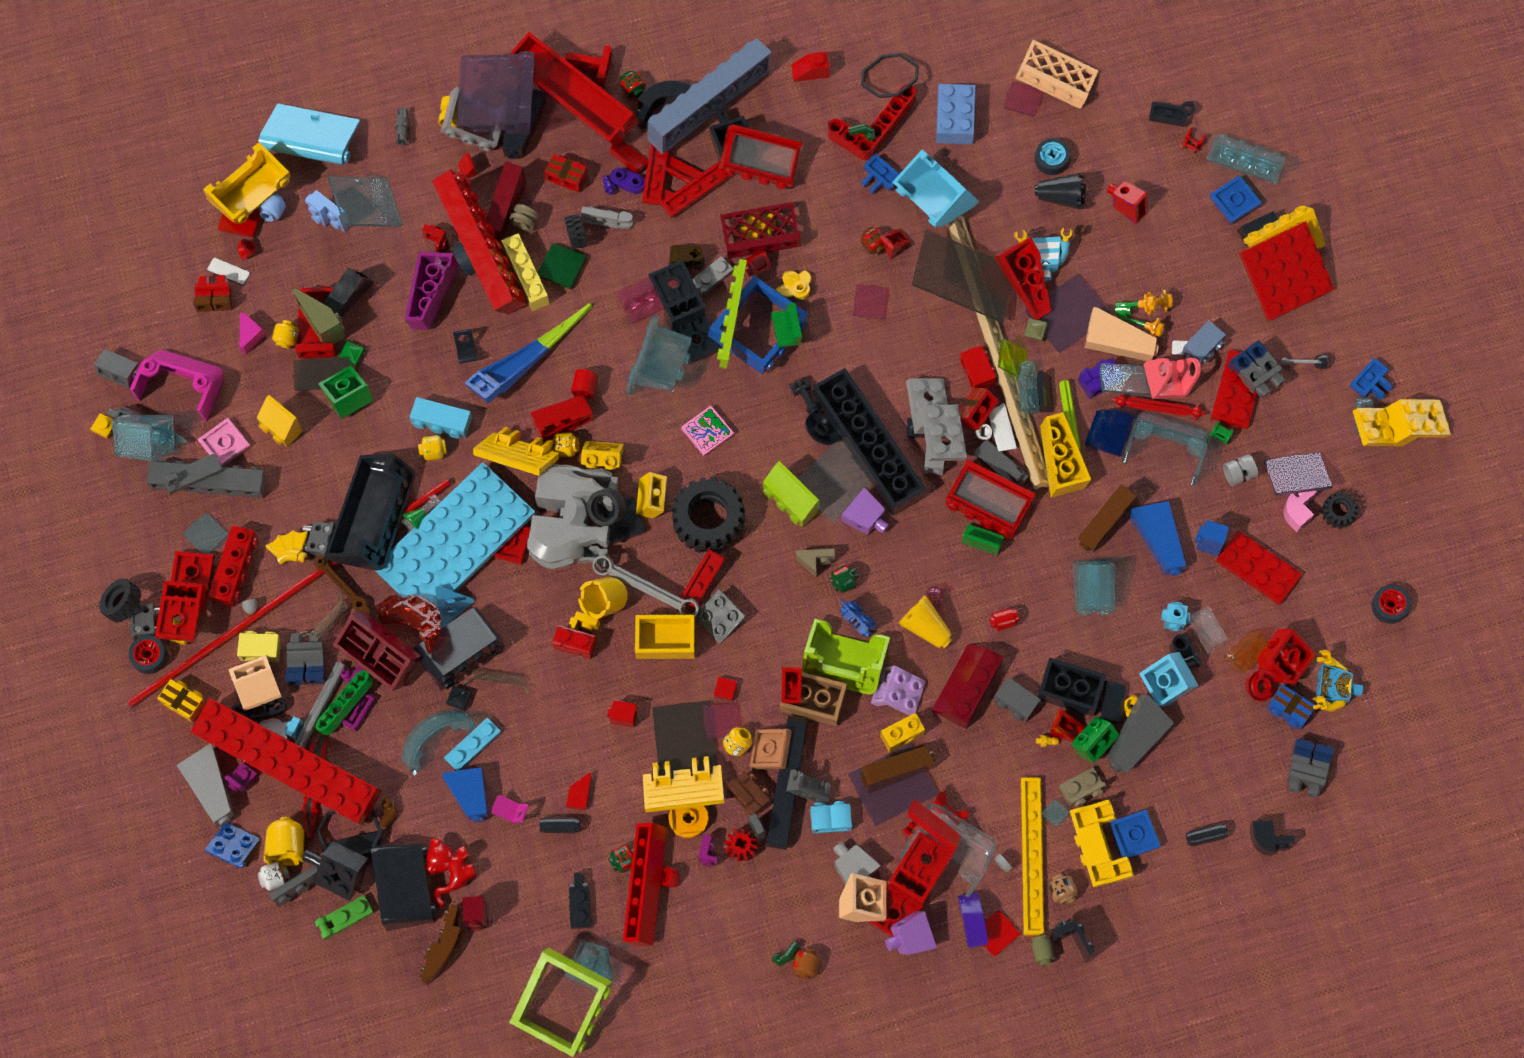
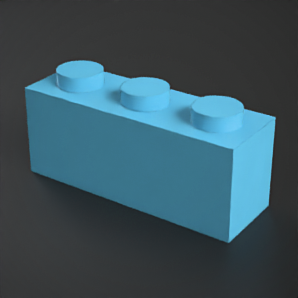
M418 397L415 399L409 417L411 424L416 428H428L437 434L447 433L456 439L460 437L466 438L472 421L470 411Z

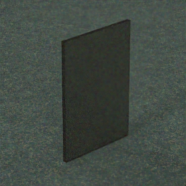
M925 230L912 286L1003 323L1012 285L1002 272L996 259L930 230Z

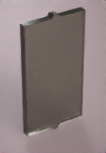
M349 357L293 360L294 374H292V377H294V391L321 390L318 383L348 367Z

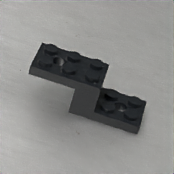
M683 260L648 274L664 308V318L687 365L718 352L719 348L722 349L719 343L708 336L711 325L706 317V306ZM674 280L678 282V286L671 288L668 286V283ZM695 336L702 339L699 344H694L691 340Z

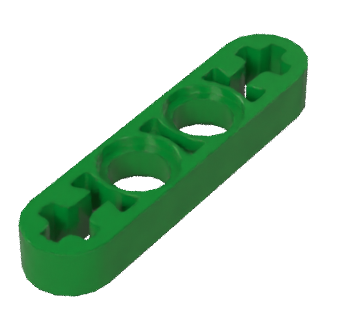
M365 670L359 671L318 719L316 729L323 735L331 734L372 686L374 677ZM354 691V695L348 699L349 694ZM342 706L340 712L335 714L336 710Z

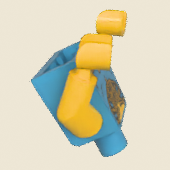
M1328 650L1319 651L1323 657H1318L1317 661L1324 662V664L1320 666L1318 672L1316 697L1313 698L1315 706H1313V709L1320 708L1333 712L1348 704L1351 695L1361 697L1363 685L1353 684V674L1331 657V653Z

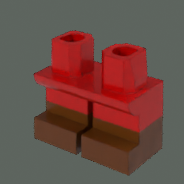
M226 275L216 276V283H210L209 276H199L198 284H194L195 298L193 299V305L196 311L232 310V291Z

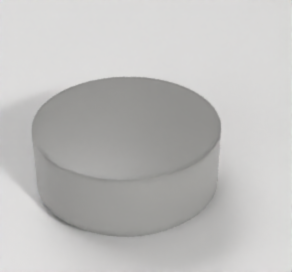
M1001 854L994 858V861L1005 873L1013 869Z

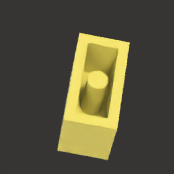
M254 631L239 633L237 656L240 661H252L265 655L268 662L280 661L281 638L275 632L257 634Z

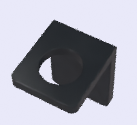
M466 329L453 332L459 364L477 361L472 330ZM461 335H467L469 336V340L466 342L459 341V337Z

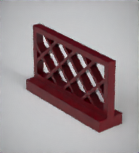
M793 202L720 214L728 259L754 255L762 250L767 253L801 247V238ZM790 208L791 214L787 219L779 214L782 209ZM770 212L773 214L769 222L761 217L763 213ZM751 215L755 218L751 225L743 221L745 216ZM776 217L784 221L780 228L772 224ZM733 218L737 222L731 228L725 224V219ZM758 220L766 224L762 231L754 228ZM740 223L748 228L743 235L735 230ZM789 224L794 227L795 232L787 234L782 230ZM769 227L777 231L776 234L771 237L765 235L764 233ZM750 230L758 234L756 239L750 240L746 237ZM732 233L740 237L738 242L729 244V237Z

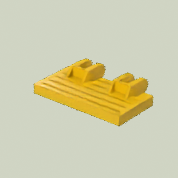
M504 427L498 433H492L473 448V455L538 476L559 460V453L552 451L553 441L549 440L543 444L544 439L537 437L530 444L519 441L521 431L516 430L511 433V429L508 427Z
M706 756L703 760L705 771H698L697 758H692L693 776H691L690 769L674 771V779H671L670 761H666L664 764L665 776H659L658 763H653L654 781H652L651 774L643 775L646 813L725 803L721 765L713 766V774H711L709 756Z

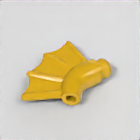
M292 530L287 535H277V538L265 547L276 556L281 565L288 561L304 563L306 562L305 557L308 558V555L302 550L308 532L297 533Z

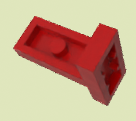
M604 45L602 58L566 52L564 59L576 69L586 70L590 73L598 72V86L605 87L613 56L612 46Z

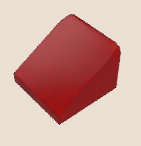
M465 153L458 167L461 174L472 178L477 174L470 154Z

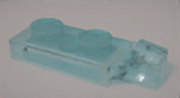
M1028 360L1020 363L1021 374L1018 375L1021 410L1036 414L1039 412L1036 374L1034 373L1036 368L1034 361Z

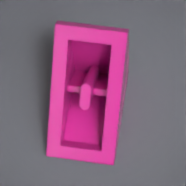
M240 313L239 348L242 354H247L265 337L262 328L245 313Z

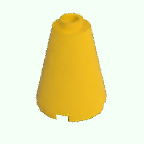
M926 595L899 622L902 627L937 648L941 646L945 648L952 641L950 638L952 633Z

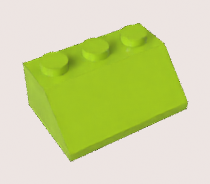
M778 461L763 481V493L769 499L773 498L777 502V507L782 512L786 511L790 515V520L795 525L799 524L803 528L819 513V500Z

